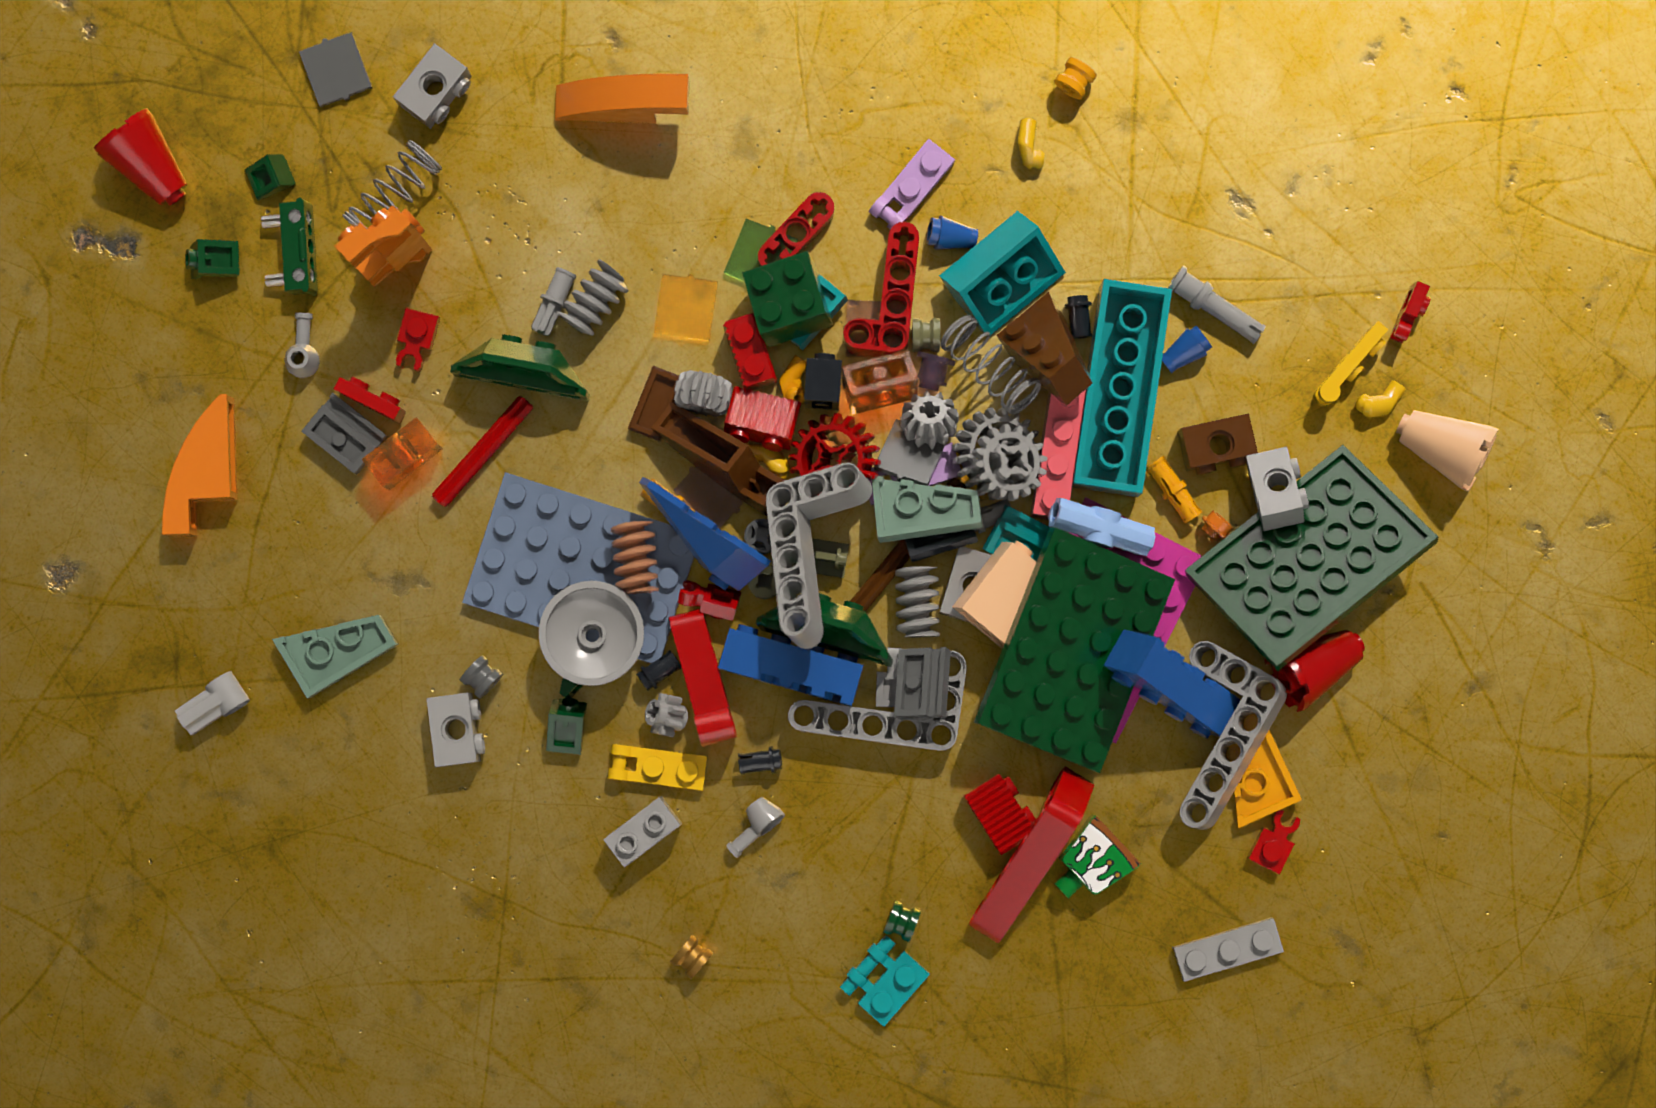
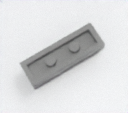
M1272 917L1172 947L1182 981L1184 982L1284 952L1274 918Z

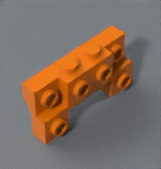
M393 205L388 210L386 208L379 210L370 220L372 225L368 228L361 222L356 227L354 225L347 227L339 235V242L335 245L336 249L374 287L393 270L398 272L405 264L419 262L432 251V248L421 236L425 230L406 208L400 212Z

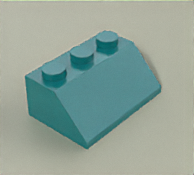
M1016 211L939 276L952 297L967 315L973 316L977 320L978 328L983 333L990 332V335H992L1066 272L1040 228L1019 211Z

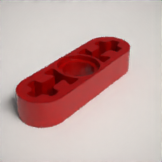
M823 192L809 195L761 246L758 252L759 267L767 264L766 253L775 254L781 248V243L777 241L778 239H781L785 247L793 250L789 253L785 248L780 253L779 260L801 253L833 219L834 202L832 198ZM815 203L818 206L822 203L826 204V214L818 213L812 219V225L816 226L812 229L807 221L813 213L812 204ZM799 225L803 227L806 231V237L800 242L789 240L786 232L791 226Z

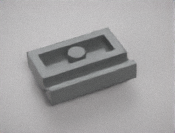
M332 393L329 396V400L325 405L321 406L303 428L302 432L357 475L388 436Z
M948 648L899 649L894 717L899 720L932 719V717L946 718L951 651Z

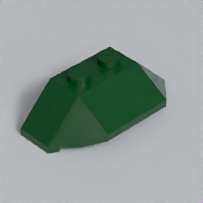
M503 334L501 339L491 338L451 365L450 372L455 377L588 402L590 394L560 350H555L556 345L549 342L536 341L535 346L522 344V338Z
M819 593L823 637L816 646L892 667L893 659L871 618L863 611L864 607L850 601H844L843 605L831 602V597ZM778 606L757 617L755 624L761 631L789 638L781 629ZM805 624L802 625L798 631L802 630Z

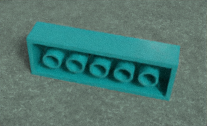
M1103 279L1100 284L1087 368L1093 384L1086 390L1072 483L1074 488L1139 497L1143 493L1172 289Z

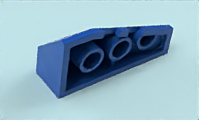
M644 477L640 480V485L702 568L712 574L708 580L726 591L728 586L738 591L741 590L771 562V560L734 535L732 536L728 532L720 530L716 523L697 511L694 512L690 509V506L653 481Z

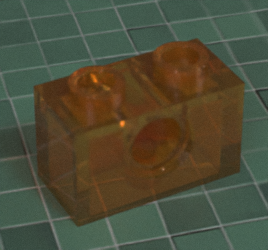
M909 350L842 366V386L851 415L910 401L913 394L918 395V377Z
M416 417L362 458V461L382 487L391 490L443 450V447L426 425Z

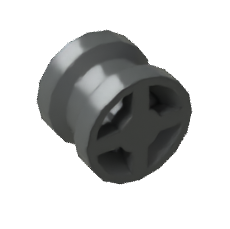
M756 519L752 521L745 530L744 539L746 544L762 555L772 552L768 520Z
M482 655L464 672L460 681L464 685H470L474 689V694L481 699L498 683L503 673L499 669H492L488 665V659Z

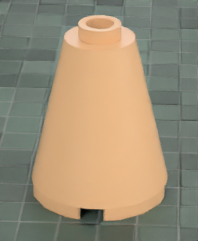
M1416 410L1413 411L1411 416L1404 414L1396 430L1397 433L1401 434L1399 441L1467 492H1469L1476 480L1475 474L1483 467L1497 437L1496 434L1499 429L1493 426Z

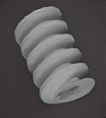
M600 259L597 262L602 271L593 268L589 271L593 282L585 279L580 282L585 292L574 290L571 293L576 303L567 300L563 303L568 314L556 312L577 331L591 336L595 333L590 323L603 324L598 313L603 312L610 315L612 312L607 302L611 301L619 304L620 300L615 292L617 290L624 293L629 291L624 283L625 279Z
M904 567L895 571V576L905 579V581L895 585L896 590L905 593V595L896 598L897 604L905 606V609L896 612V617L906 620L905 623L896 626V631L906 634L905 637L940 636L939 632L930 629V626L939 623V619L929 614L939 609L938 604L929 602L930 598L939 595V591L929 588L930 584L939 581V578L930 575L929 571L938 567Z

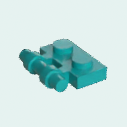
M887 935L877 945L873 943L867 950L869 954L857 968L853 966L848 971V978L840 986L849 996L858 987H861L866 993L858 1001V1004L883 1027L930 975L927 970L904 950L893 960L888 955V952L896 943ZM881 963L887 969L873 984L867 976Z

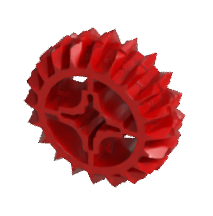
M834 413L831 419L828 415L822 414L820 415L819 423L816 420L808 421L810 432L806 429L798 431L799 436L803 439L802 442L793 441L791 443L794 448L798 449L797 454H790L788 456L789 460L797 461V466L789 470L791 474L803 476L832 467L830 459H833L831 455L834 453L840 454L839 460H835L839 462L838 465L851 463L852 459L858 455L857 467L864 476L871 479L878 477V474L871 471L872 465L878 466L881 464V460L872 458V454L880 451L878 445L869 446L875 435L870 432L863 434L866 424L859 422L855 425V417L847 416L843 420L840 413ZM840 431L847 435L852 442L838 447L834 441L829 440L827 434ZM815 447H817L818 459L812 464L813 452Z

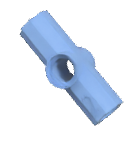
M1056 498L1048 515L1049 527H1056L1068 533L1081 536L1082 539L1107 548L1116 547L1136 555L1147 556L1150 549L1153 548L1156 537L1154 527L1121 517L1122 514L1106 508L1088 507L1063 498Z

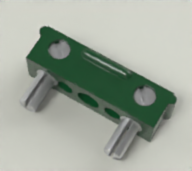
M299 197L293 202L279 203L280 214L262 216L261 218L263 228L281 226L283 273L266 275L265 280L268 281H265V284L268 287L284 285L285 291L293 295L308 293L316 296L318 282L313 205Z

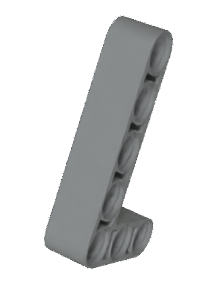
M842 463L773 485L766 495L780 626L782 631L803 649H810L816 646L823 637L810 520L859 506L865 503L872 494L870 481L852 463ZM805 624L804 628L798 631L799 628Z
M1200 641L1191 648L1189 654L1192 666L1198 667L1206 673L1205 675L1243 696L1180 807V817L1187 826L1199 830H1207L1217 822L1287 697V689L1280 680L1209 641ZM1208 650H1214L1216 657L1214 663L1208 667H1203L1201 662L1202 655ZM1243 666L1245 669L1244 679L1240 683L1233 684L1231 680L1232 671L1237 667ZM1273 683L1276 689L1275 695L1272 699L1263 701L1261 689L1264 685ZM1255 713L1258 717L1257 727L1252 731H1246L1243 725L1244 719L1247 715ZM1232 744H1238L1241 748L1240 757L1233 762L1228 761L1226 757L1227 749ZM1215 774H1220L1223 778V786L1219 791L1212 792L1209 787V781ZM1202 804L1206 809V815L1202 821L1196 823L1192 818V811L1195 806Z
M951 651L950 657L958 660L960 664V670L957 675L949 676L948 692L954 695L955 705L951 710L947 711L946 718L910 719L909 721L913 722L916 726V735L911 740L905 741L898 736L897 726L904 720L894 717V712L800 700L790 707L788 720L796 730L937 751L947 750L955 744L957 739L967 669L966 661L959 652ZM800 706L810 707L814 713L813 721L807 726L798 725L794 720V712ZM834 711H842L848 717V724L841 731L833 730L828 724V717ZM871 715L877 716L882 722V729L875 736L866 734L862 728L863 720ZM938 725L946 726L950 731V740L945 745H937L931 738L932 730Z

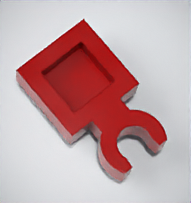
M1417 281L1410 286L1390 339L1399 343H1403L1404 340L1408 339L1414 320L1418 315L1423 317L1429 306L1431 298L1426 296L1430 288L1429 285Z
M405 308L397 341L406 344V346L396 357V365L403 368L405 359L412 356L416 360L414 370L416 372L422 370L424 359L421 351L422 349L432 351L441 319L439 316Z
M686 580L683 582L684 588L680 590L677 603L684 606H700L701 613L709 614L716 619L733 621L742 592L728 588L725 591L717 585L710 583L707 588H704L693 581Z
M1282 809L1273 813L1272 831L1261 828L1247 856V859L1279 875L1295 843L1286 838L1288 834L1295 832L1300 825V819L1294 817L1289 826H1283L1280 821L1284 813Z

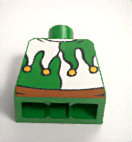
M1092 814L1059 857V860L1069 870L1054 884L1068 899L1083 885L1095 896L1138 868L1141 863L1096 815Z

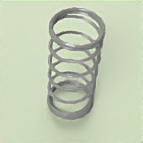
M408 140L406 146L426 165L402 151L398 152V157L417 181L393 166H385L388 175L405 195L385 182L373 179L374 186L390 206L393 205L395 208L396 206L384 194L377 183L387 187L410 203H413V199L395 179L389 169L399 173L418 187L425 189L423 182L407 165L401 155L411 159L433 175H438L437 173H440V170H442L438 162L412 140ZM361 193L362 200L374 215L377 212L365 197H368L387 210L390 208L373 196ZM349 207V212L345 211V214H342L355 227L361 221L352 210L368 220L372 219V217L355 207Z
M966 315L956 320L944 333L941 339V348L944 351H951L952 359L963 360V368L966 372H976L978 384H989V394L994 397L1001 396V405L1003 408H1006L1009 414H1016L1025 409L1040 391L1041 382L1038 378L1028 379L1017 387L1028 373L1027 369H1022L1011 378L1003 392L998 394L992 393V382L999 379L1012 367L1015 362V356L1005 359L995 370L989 381H980L978 378L979 371L997 358L1002 351V344H998L990 349L981 360L978 368L967 369V358L977 353L990 338V332L981 334L971 344L964 357H955L953 350L961 346L977 327V320L973 316ZM971 320V322L967 323L960 330V332L955 337L953 343L949 346H946V343L949 337L952 335V333L960 325H962L966 321ZM987 335L983 343L977 349L971 352L972 348L976 345V343L981 338ZM1000 347L997 353L988 362L983 364L987 357ZM1012 359L1011 363L1007 366V368L1004 371H1002L999 375H997L999 370L1008 361ZM1024 372L1023 376L1013 386L1010 387L1012 382L1021 373ZM1036 383L1034 389L1026 398L1013 405L1016 398L1027 387ZM1017 387L1005 405L1003 402L1005 394Z

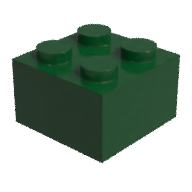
M808 251L742 272L760 336L768 347L833 326L816 265Z

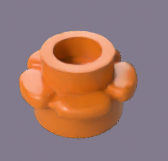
M1214 510L1207 517L1202 516V520L1205 522L1202 529L1215 541H1218L1220 538L1225 539L1234 529L1226 519Z

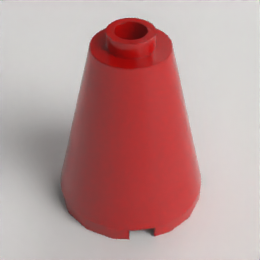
M145 108L126 119V123L120 128L111 130L94 146V150L98 153V156L159 205L167 202L169 206H172L186 195L183 189L187 186V183L153 113L148 108Z
M1349 630L1322 635L1279 671L1271 665L1273 670L1271 676L1280 680L1287 689V697L1284 704L1289 708L1296 705L1298 707L1296 712L1309 708L1363 659V652L1365 651L1364 642L1357 633H1352ZM1264 658L1265 666L1269 665L1270 663Z

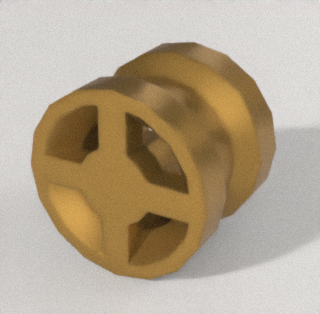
M692 935L670 962L675 966L684 968L686 976L692 979L713 952L709 948L703 949L698 944V939Z

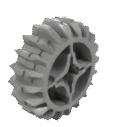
M992 407L986 409L984 414L978 411L972 415L973 420L967 419L962 423L964 430H959L955 434L960 443L954 444L952 450L960 453V456L954 458L952 463L955 465L961 464L963 468L957 472V476L963 477L967 475L969 480L966 482L965 487L971 488L977 485L976 490L979 496L985 494L986 482L984 480L976 482L974 479L980 475V471L971 469V465L978 462V459L971 454L975 450L976 440L978 436L980 438L982 436L988 437L987 431L994 427L1000 429L1005 424H1009L1011 432L1020 425L1023 426L1022 435L1025 436L1031 433L1027 429L1030 426L1031 420L1026 419L1020 423V412L1008 416L1006 408L1003 407L997 413ZM1032 431L1035 434L1034 438L1039 435V431ZM999 441L1000 444L1004 443L1007 446L1015 444L1012 441ZM1007 457L1009 461L1006 465L1008 468H1011L1010 462L1012 460L1010 457ZM1006 479L1003 482L1009 485L1020 484V482H1014L1012 479ZM993 489L988 492L989 500L996 499V490ZM1007 494L1005 495L1004 498H1002L1003 500H1007V499H1008Z

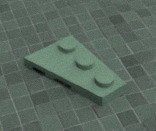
M883 476L872 479L879 543L983 528L977 490L937 484L934 487L915 484L914 481L901 479V482L885 480Z
M381 615L272 639L307 698L315 696L398 645Z

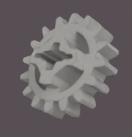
M1009 424L1001 426L999 431L995 427L987 431L988 437L982 436L977 440L982 448H976L971 453L974 457L978 458V462L972 464L971 469L980 471V475L974 480L976 482L983 480L986 482L985 493L993 489L996 490L995 497L997 500L1004 498L1006 494L1009 501L1018 499L1019 494L1023 498L1030 495V488L1036 489L1041 485L1036 477H1042L1047 472L1040 467V463L1047 460V456L1039 455L1038 453L1043 444L1037 443L1034 445L1032 440L1035 434L1031 432L1025 436L1022 435L1023 426L1020 425L1015 427L1012 432ZM999 441H1012L1015 444L1007 446L1004 443L1000 444ZM1007 457H1010L1012 460L1010 462L1011 468H1008L1006 465L1009 461ZM1006 479H1012L1014 482H1020V484L1009 485L1003 482Z

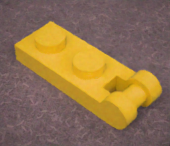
M1377 321L1366 331L1316 389L1314 400L1318 405L1328 406L1336 401L1341 392L1339 386L1345 379L1351 383L1363 370L1364 367L1360 362L1365 356L1369 354L1373 357L1383 347L1386 341L1382 337L1389 329L1381 322Z
M619 744L611 745L610 754L614 756L612 768H608L607 778L704 790L708 756ZM627 756L637 757L636 771L626 770Z

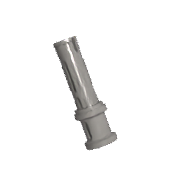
M1183 265L1167 288L1172 289V292L1177 293L1190 302V307L1194 310L1195 308L1197 310L1202 308L1254 344L1266 326L1213 292L1211 283L1208 281L1205 283L1201 282L1188 273V268Z

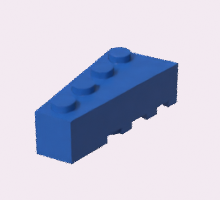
M741 624L738 625L737 630L729 628L718 666L719 669L852 707L863 665L857 663V657L839 652L837 658L825 655V648L819 646L803 649L790 645V638L772 634L771 638L767 639L757 636L758 629Z
M1123 630L1103 665L1114 672L1112 678L1128 688H1131L1133 685L1140 689L1138 695L1154 705H1157L1158 702L1166 707L1164 713L1180 722H1183L1184 719L1192 724L1189 729L1206 739L1210 735L1220 737L1241 700L1216 681L1208 678L1203 681L1206 673L1198 667L1183 662L1185 657L1177 651L1165 648V642L1158 637Z

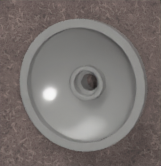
M584 581L564 588L550 600L540 620L539 642L546 661L561 677L579 685L598 686L617 680L635 664L643 647L644 625L636 604L621 589L605 582ZM594 629L599 632L597 641L590 642L586 639V634L589 630Z

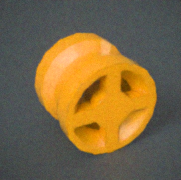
M1069 57L1065 63L1066 69L1063 74L1057 75L1054 83L1064 93L1075 99L1082 100L1086 94V86L1088 83L1094 82L1097 74L1087 64L1076 58Z

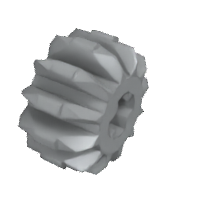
M685 371L680 373L675 384V404L695 414L715 417L724 415L728 411L733 387L722 376L702 371Z
M927 390L924 393V397L913 394L911 402H904L902 417H900V426L905 431L907 441L915 440L918 448L926 443L933 449L936 442L946 446L948 437L955 436L957 423L959 422V414L957 409H954L952 399L943 400L941 392L936 396H930Z

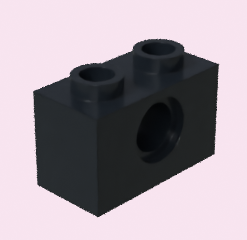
M815 353L814 358H807L804 395L805 408L839 411L842 360H835L834 354Z

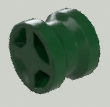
M895 900L883 933L888 935L895 933L900 935L902 940L910 942L921 910L917 908L907 909L903 907L901 902Z

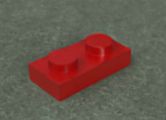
M353 376L349 381L339 377L333 388L339 394L399 424L401 423L406 411L398 406L400 403L399 399L383 391L379 397L368 391L369 384Z

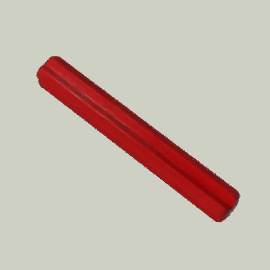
M518 396L432 493L433 499L441 506H448L532 411V404L524 397Z

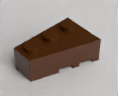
M1048 291L1019 317L1011 321L996 336L1009 356H1015V364L1021 369H1027V374L1032 378H1038L1045 389L1067 406L1093 382L1078 352L1076 342L1067 326L1068 323Z

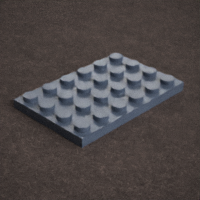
M505 472L462 603L539 627L546 606L564 588L584 581H600L615 586V583L624 579L614 575V569L623 564L613 561V555L622 552V550L613 548L612 542L621 538V536L612 534L610 528L626 522L653 521L654 523L645 526V530L654 532L655 536L646 540V544L656 546V550L648 553L647 558L657 560V564L649 567L648 571L658 574V578L650 581L649 585L658 587L659 591L627 594L636 604L644 625V642L638 659L653 663L663 656L671 631L669 617L677 613L679 593L684 588L683 582L688 579L694 555L670 524ZM594 629L589 630L586 634V639L590 642H595L599 638V632Z

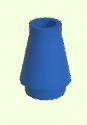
M941 215L939 218L931 217L927 229L926 244L934 245V249H972L977 244L978 229L970 228Z
M1197 326L1190 330L1186 328L1163 354L1162 362L1173 373L1175 370L1207 356L1206 352L1212 348V345Z

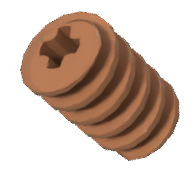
M653 521L626 522L610 528L612 534L621 536V538L612 542L613 548L622 550V552L613 555V561L623 564L614 569V575L624 578L615 583V587L625 591L626 594L659 591L658 587L649 585L650 581L658 578V574L648 571L649 567L657 564V560L647 558L648 553L656 550V546L646 544V540L655 536L654 532L645 530V526L654 523Z

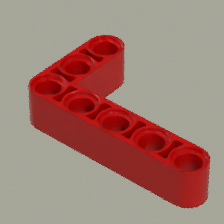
M1064 766L1048 793L1041 813L973 914L968 924L970 927L996 943L1002 940L1081 822L1093 792L1094 783Z

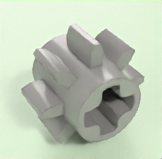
M659 693L658 700L653 699L648 703L645 710V720L647 724L652 725L651 733L674 737L675 730L680 731L685 727L688 720V711L685 706L681 705V697Z

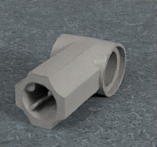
M232 671L226 672L205 686V691L175 710L179 722L190 735L196 734L221 716L226 717L236 712L250 701Z

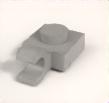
M888 647L893 664L892 667L887 666V672H877L876 707H895L899 649L902 648Z

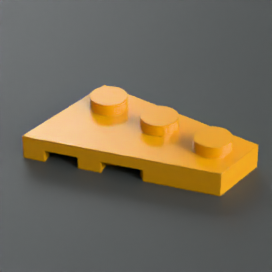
M1255 713L1246 716L1243 722L1246 731H1252L1257 727L1258 717ZM1268 730L1234 790L1238 828L1302 800L1270 730ZM1238 744L1229 746L1231 762L1240 757L1241 748Z

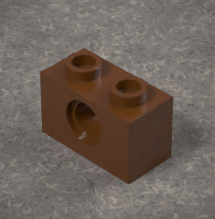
M1249 413L1183 427L1177 432L1186 472L1195 470L1196 475L1217 471L1216 465L1229 463L1230 468L1247 465L1246 456L1258 453ZM1218 437L1225 442L1226 452L1224 454L1218 455L1211 450L1210 440L1212 438Z

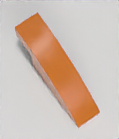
M632 74L596 77L556 85L555 120L657 123V114L688 115L689 76L688 74Z
M220 394L208 406L194 424L177 455L167 484L163 506L162 535L198 536L197 502L238 500L235 399L227 394Z

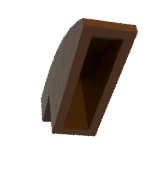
M671 402L651 429L700 471L768 517L766 495L773 485L786 480L760 466L749 445Z

